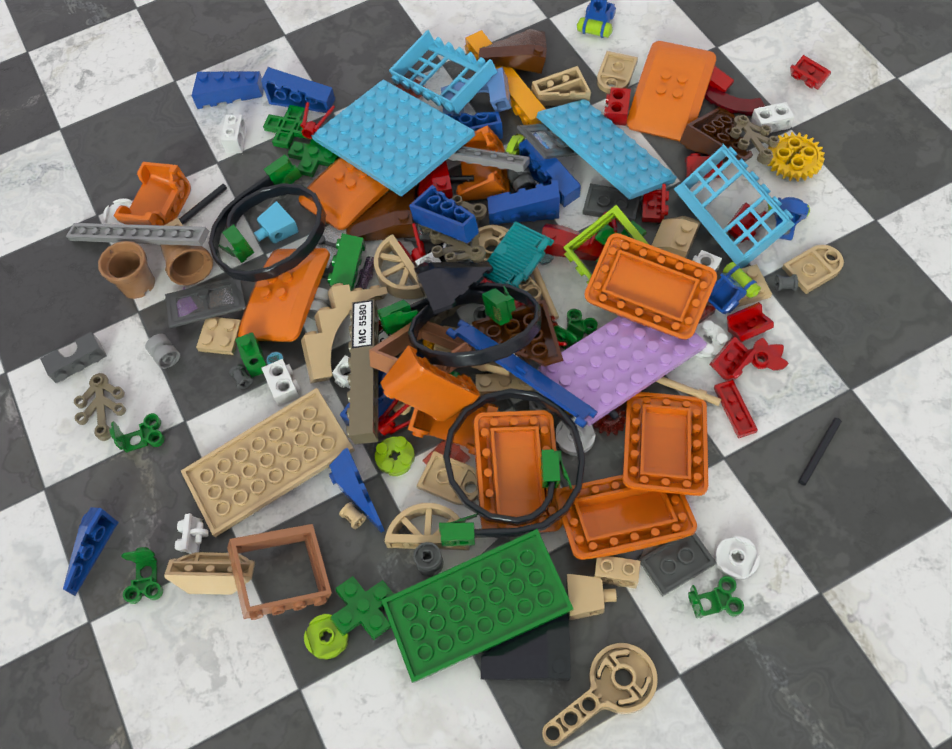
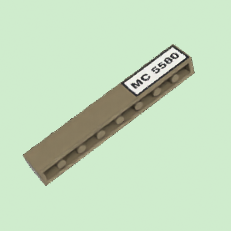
M374 299L352 302V310L349 311L350 320L352 321L351 326H349L351 341L348 343L351 357L348 358L350 368L348 383L350 391L347 392L350 408H347L349 425L346 427L348 438H351L355 445L378 442L379 370L370 367L369 349L379 343V315L377 311L379 309Z

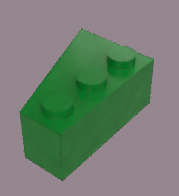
M342 233L341 238L337 239L336 249H338L337 256H333L332 266L334 268L333 272L329 273L327 282L330 284V288L334 284L343 283V285L349 284L350 290H353L358 276V268L362 263V251H365L366 245L363 238Z

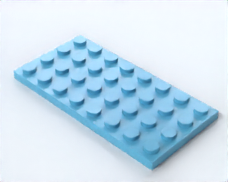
M582 99L542 110L536 116L537 119L629 200L662 188V184H666V186L673 184L677 179L671 170L665 168L659 160L652 157L646 149L639 146L634 139L626 135L610 119H607L588 100Z

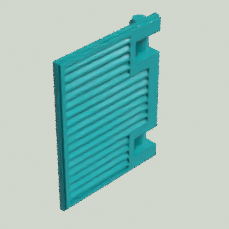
M515 221L487 260L493 267V271L490 274L485 272L483 276L495 283L511 284L519 288L522 280L526 282L544 257L545 248L548 245L552 246L554 240Z

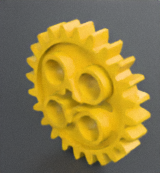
M791 132L790 136L787 133H784L783 137L778 135L777 138L780 141L777 147L768 146L767 148L773 152V158L767 166H772L771 171L777 170V176L782 174V179L788 176L789 181L795 178L799 182V179L802 177L805 181L807 176L812 178L814 174L817 175L819 170H821L825 160L823 158L825 152H822L823 147H818L819 142L813 143L814 138L807 139V134L802 137L800 132L797 136L793 132Z

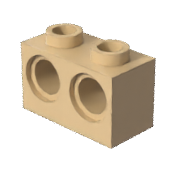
M611 556L596 558L594 577L602 578L603 584L636 589L639 582L640 561Z

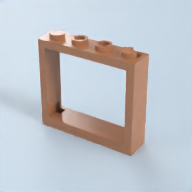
M428 321L419 330L417 340L422 338L453 350L451 351L452 353L475 351L474 347L458 336L456 339H452L446 335L448 328ZM411 323L369 349L370 367L385 373L389 372L398 360L395 356L404 351L408 345L411 346L408 337ZM433 365L447 373H451L456 369L454 367Z
M313 524L229 540L227 549L243 619L257 620L266 614L279 615L289 609L298 611L312 604L320 606L325 604L331 596L332 592ZM305 541L318 592L250 607L238 553Z

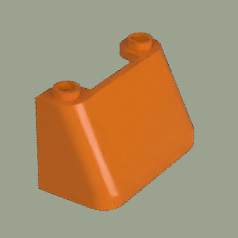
M488 125L474 131L475 136L463 145L465 147L505 153L503 143ZM460 161L462 175H474V182H463V184L457 186L456 194L460 195L463 201L487 199L490 196L510 192L507 169H498L497 167L482 166L474 163L468 164Z
M142 162L137 172L139 180L142 182L130 208L121 205L113 216L125 225L164 226L178 217L190 194V183L178 165Z
M410 345L407 346L380 382L384 389L383 393L388 398L402 401L431 415L438 422L446 421L466 406L473 404L480 396L471 377L465 374L455 377L433 366L427 358L418 357L416 355L417 349Z
M487 403L467 416L455 434L453 443L465 446L469 449L468 453L475 455L473 423L476 415L483 412H499L500 407ZM414 408L408 430L413 431L412 435L423 438L424 435H431L446 440L448 430L460 412L446 421L438 422L431 415Z

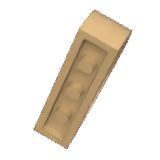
M394 235L388 236L378 246L374 256V268L381 287H386L389 294L401 299L424 297L414 271L415 266ZM384 260L399 263L381 273V266ZM404 269L399 285L386 279V277ZM408 277L414 285L405 286Z
M421 503L403 510L391 522L385 536L387 548L416 549L421 543L432 542L439 549L470 550V546H442L439 529L431 535L432 515L442 516L448 519L447 522L460 519L451 509L435 503ZM425 515L424 535L410 522L411 519ZM405 525L412 534L397 533Z

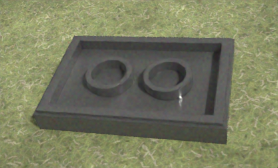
M590 183L583 215L600 218L604 212L617 205L630 222L632 220L635 222L641 196L629 200L617 188Z
M696 533L679 540L664 543L639 558L641 566L662 597L716 564V561Z

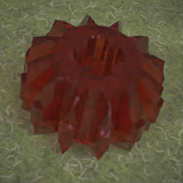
M620 406L615 409L620 415L616 420L612 419V421H609L608 418L611 417L607 414L594 423V427L599 428L600 434L605 431L607 437L610 436V432L616 436L618 435V430H624L626 413L625 411H620Z

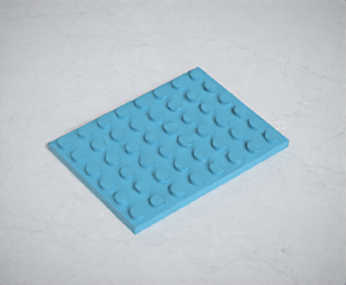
M383 79L311 136L315 142L402 197L475 136V132L473 129Z

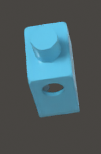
M276 201L257 218L260 229L253 234L259 242L268 237L273 243H277L298 233L299 230L294 219Z

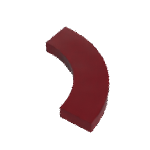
M708 85L705 99L709 103H714L732 114L735 112L745 114V116H752L754 109L765 107L761 98L743 99L734 97Z

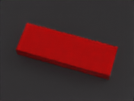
M733 379L714 385V390L718 398L721 399V404L737 437L742 438L757 433L758 429Z

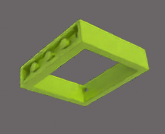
M617 205L564 246L566 250L564 255L570 263L574 261L577 264L575 269L581 276L585 275L589 279L586 282L587 284L592 274L574 251L613 219L616 218L631 238L648 244Z

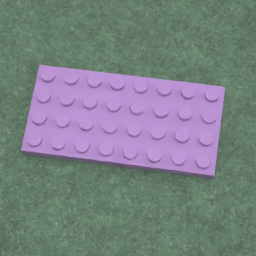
M618 316L561 352L564 361L545 367L541 365L538 371L598 411L594 418L588 416L585 419L588 421L587 425L590 426L702 351L707 346V343L696 332L691 338L683 340Z

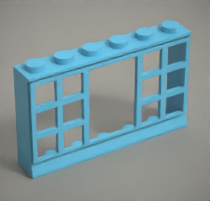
M427 30L389 69V72L396 84L403 85L407 90L411 89L415 94L422 95L426 100L433 101L437 106H443L449 112L452 111L459 114L465 105L497 73V70L491 59L487 62L482 57L476 60L472 52L465 55L461 47L455 50L450 42L444 45L441 38L437 37L434 40L430 31ZM428 50L434 52L428 60L422 58ZM437 55L443 56L444 58L437 65L431 62ZM448 59L465 67L440 95L423 87ZM418 60L424 63L418 70L412 68ZM428 65L434 68L428 75L421 73ZM468 70L476 72L469 80L463 78ZM408 71L414 73L410 79L404 77ZM417 76L424 78L419 84L414 82ZM458 81L465 83L459 91L452 89ZM448 92L455 94L451 100L444 98Z
M723 144L722 147L681 184L675 187L674 190L733 262L744 268L795 224L791 220L793 215L787 209L783 211L779 207L782 203L776 196L771 198L768 194L771 192L764 183L760 185L757 182L760 178L753 171L750 173L747 171L746 168L749 166L742 158L738 160L735 157L738 155L731 146L727 148ZM727 156L729 160L718 169L716 165ZM733 163L739 172L728 180L722 171ZM714 169L715 172L707 180H704L703 177ZM743 174L759 192L761 197L727 227L722 229L705 207ZM719 175L725 181V184L715 192L709 186V183ZM698 181H701L702 184L693 192H691L690 189ZM706 187L712 196L701 204L695 195ZM763 200H766L772 209L761 218L754 208ZM751 212L758 221L747 230L740 220ZM776 212L783 222L771 230L764 221ZM737 224L744 233L733 242L726 232ZM762 224L769 233L757 242L750 233ZM748 236L754 243V246L743 254L737 247V244Z

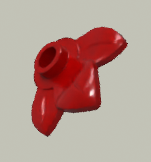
M764 338L755 342L753 348L757 352L753 355L754 359L751 363L756 368L781 370L789 364L785 359L781 358L784 345H768Z

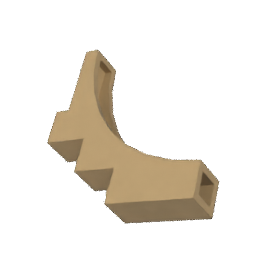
M337 283L332 285L328 291L331 309L330 307L320 308L314 316L318 333L316 331L307 332L301 339L310 384L328 381L332 377V344L339 326L349 315V311L352 310V302L384 299L388 294L386 287L375 285L369 287V289L355 288L350 290L349 284Z

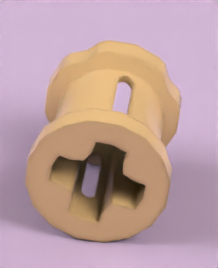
M353 502L346 504L339 513L342 518H346L351 523L353 529L360 527L367 517L355 508Z

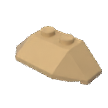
M687 216L664 219L661 222L652 246L687 258L701 222Z
M195 552L178 559H171L168 562L165 578L188 594L232 595L237 591L229 553ZM238 554L246 584L252 580L255 561Z

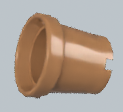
M131 241L117 242L107 247L101 254L98 261L100 273L126 297L132 299L142 298L148 289L149 291L153 289L155 277L147 264L146 253L140 245Z
M160 244L166 263L165 271L172 282L178 285H193L204 280L210 274L213 268V258L204 247Z

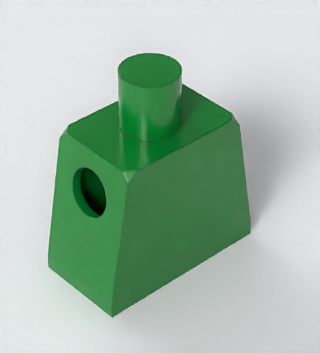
M248 333L236 338L235 341L242 361L251 378L263 374L262 367L267 366L260 343L254 333ZM253 358L258 359V361L254 364L251 361V359Z

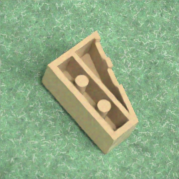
M578 66L532 82L531 91L543 106L564 105L582 99L590 101L591 91Z

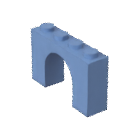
M503 67L496 69L497 73L478 91V93H489L490 103L495 112L512 108L508 78ZM457 82L452 89L459 91L465 83ZM448 86L442 87V88H441V93H442ZM448 92L444 98L451 100L455 94ZM443 107V113L451 114V116H461V113H464V108L459 114H456L452 111H447Z

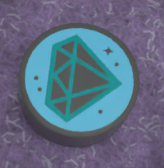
M274 351L267 355L266 364L269 365L281 359L286 363V360L281 352Z

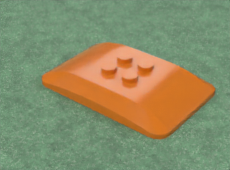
M664 41L654 42L650 48L627 118V127L633 131L680 142L687 124L699 117L716 63V55L711 51Z
M338 158L307 187L316 193L326 212L325 222L338 230L348 228L390 190L342 158ZM299 196L300 205L316 215L317 207L315 203L305 196Z
M614 233L606 241L584 295L586 301L592 305L665 334L686 340L695 333L717 280V273L711 267L628 236Z
M315 248L295 268L276 278L257 281L247 302L238 336L241 337L248 333H254L258 341L292 342L296 340L304 326L330 258V252L325 248ZM276 249L270 254L263 268L285 259L296 249Z
M639 392L627 400L623 460V483L625 486L636 490L702 496L707 492L709 486L707 405L704 400L691 396Z
M545 410L479 413L476 415L473 423L479 506L490 513L519 517L531 514L542 505L547 496L548 488H542L540 457L541 450L554 449V451H557L553 416ZM560 484L559 488H554L553 500L545 514L532 523L513 526L489 522L480 516L481 528H518L543 522L558 511L555 494L560 489ZM559 519L547 529L539 531V533L558 531L563 525L562 519Z
M623 475L582 483L581 492L568 513L561 518L572 553L581 560L611 556L657 546L691 536L697 530V522L684 494L631 489L623 483ZM572 485V490L568 486L556 491L555 500L558 510L564 506L575 485Z

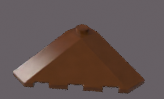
M528 29L507 39L494 42L489 46H484L479 49L478 59L482 57L486 62L491 59L496 65L542 74L547 50L545 32Z
M721 107L687 124L680 139V143L685 148L708 155H713L724 144L727 148L731 146L738 155L735 157L738 160L742 158L745 162L753 156L751 151L748 150L747 152V150L738 148L737 144L743 137L735 139L730 136V131L734 127L733 121L735 116Z
M417 184L402 197L393 191L385 194L374 206L365 211L347 228L346 234L361 237L364 241L385 240L392 234L396 239L415 237L412 226L415 222L409 205L417 199Z
M544 299L537 301L541 306L542 312L541 330L529 345L514 354L527 360L536 361L539 365L545 367L564 360ZM525 305L511 312L512 319L510 322L501 326L490 317L474 321L472 326L498 344H501L521 333L533 320L534 313Z

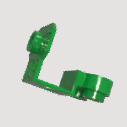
M570 309L567 312L566 318L568 322L567 330L559 325L554 326L557 340L567 343L566 346H560L566 350L582 340L584 334L590 335L596 331L598 322L594 318L583 320L580 310Z
M154 413L145 416L143 423L139 424L140 430L124 435L114 421L111 423L112 428L109 429L115 445L126 453L149 446L148 443L153 447H159L164 443L165 439L164 435L157 430L161 426V419ZM137 435L141 437V441L139 444H130V440L133 436Z
M140 547L136 551L126 552L121 555L125 560L136 563V580H131V586H128L123 592L124 600L130 604L138 603L143 594L150 600H157L163 594V587L157 583V558L154 557L155 553L147 547ZM146 566L151 567L152 574L147 578H143L141 570ZM155 589H158V592L155 595H152L153 591ZM137 593V596L132 599V595Z
M724 576L719 580L717 587L711 592L699 595L696 587L692 585L690 592H688V598L695 617L702 618L703 616L720 613L722 610H726L730 616H739L744 610V603L740 598L732 597L731 595L736 589V581L730 576ZM722 584H728L730 590L723 589ZM706 598L711 602L710 610H703L701 599ZM730 605H735L737 611H732Z

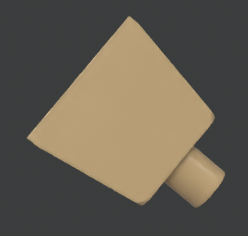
M567 574L568 597L574 608L573 611L569 612V620L602 614L605 609L604 602L617 601L616 589H603L602 578Z

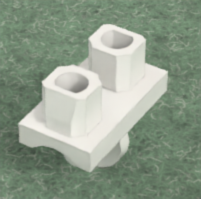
M189 513L185 514L183 520L178 521L177 529L178 532L182 533V539L175 541V550L189 554L199 552L202 538L207 537L209 533L208 530L203 529V519L196 518Z

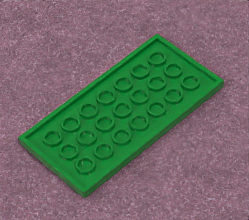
M538 529L381 600L412 683L418 682L574 610Z

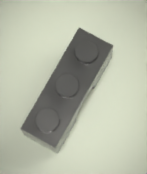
M92 331L75 340L77 350L73 355L64 357L58 350H55L40 358L47 375L55 383L65 380L67 377L82 371L84 368L99 362L107 356L100 341Z

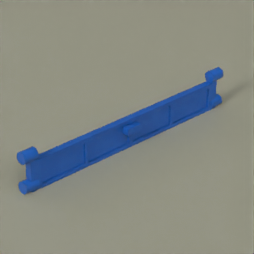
M462 319L457 324L459 328L456 330L449 328L446 331V335L452 339H456L458 336L477 350L498 344ZM512 354L509 357L494 361L575 416L576 420L574 423L584 428L587 425L588 421L585 419L588 416L594 418L597 415L598 411L516 355Z

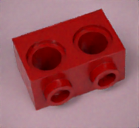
M611 87L610 94L606 96L608 107L605 106L604 116L615 125L626 126L631 89Z

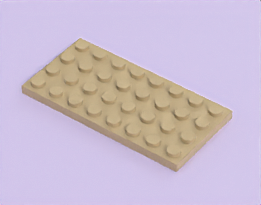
M316 388L182 469L181 473L212 535L217 537L328 468L344 449L348 448L350 453L354 452L355 449L320 391Z

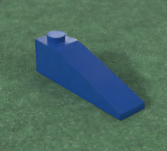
M346 448L329 465L332 471L329 473V477L333 485L337 483L340 490L367 516L380 532H384L383 525L349 449Z
M90 507L79 525L63 590L76 596L119 523L101 508Z

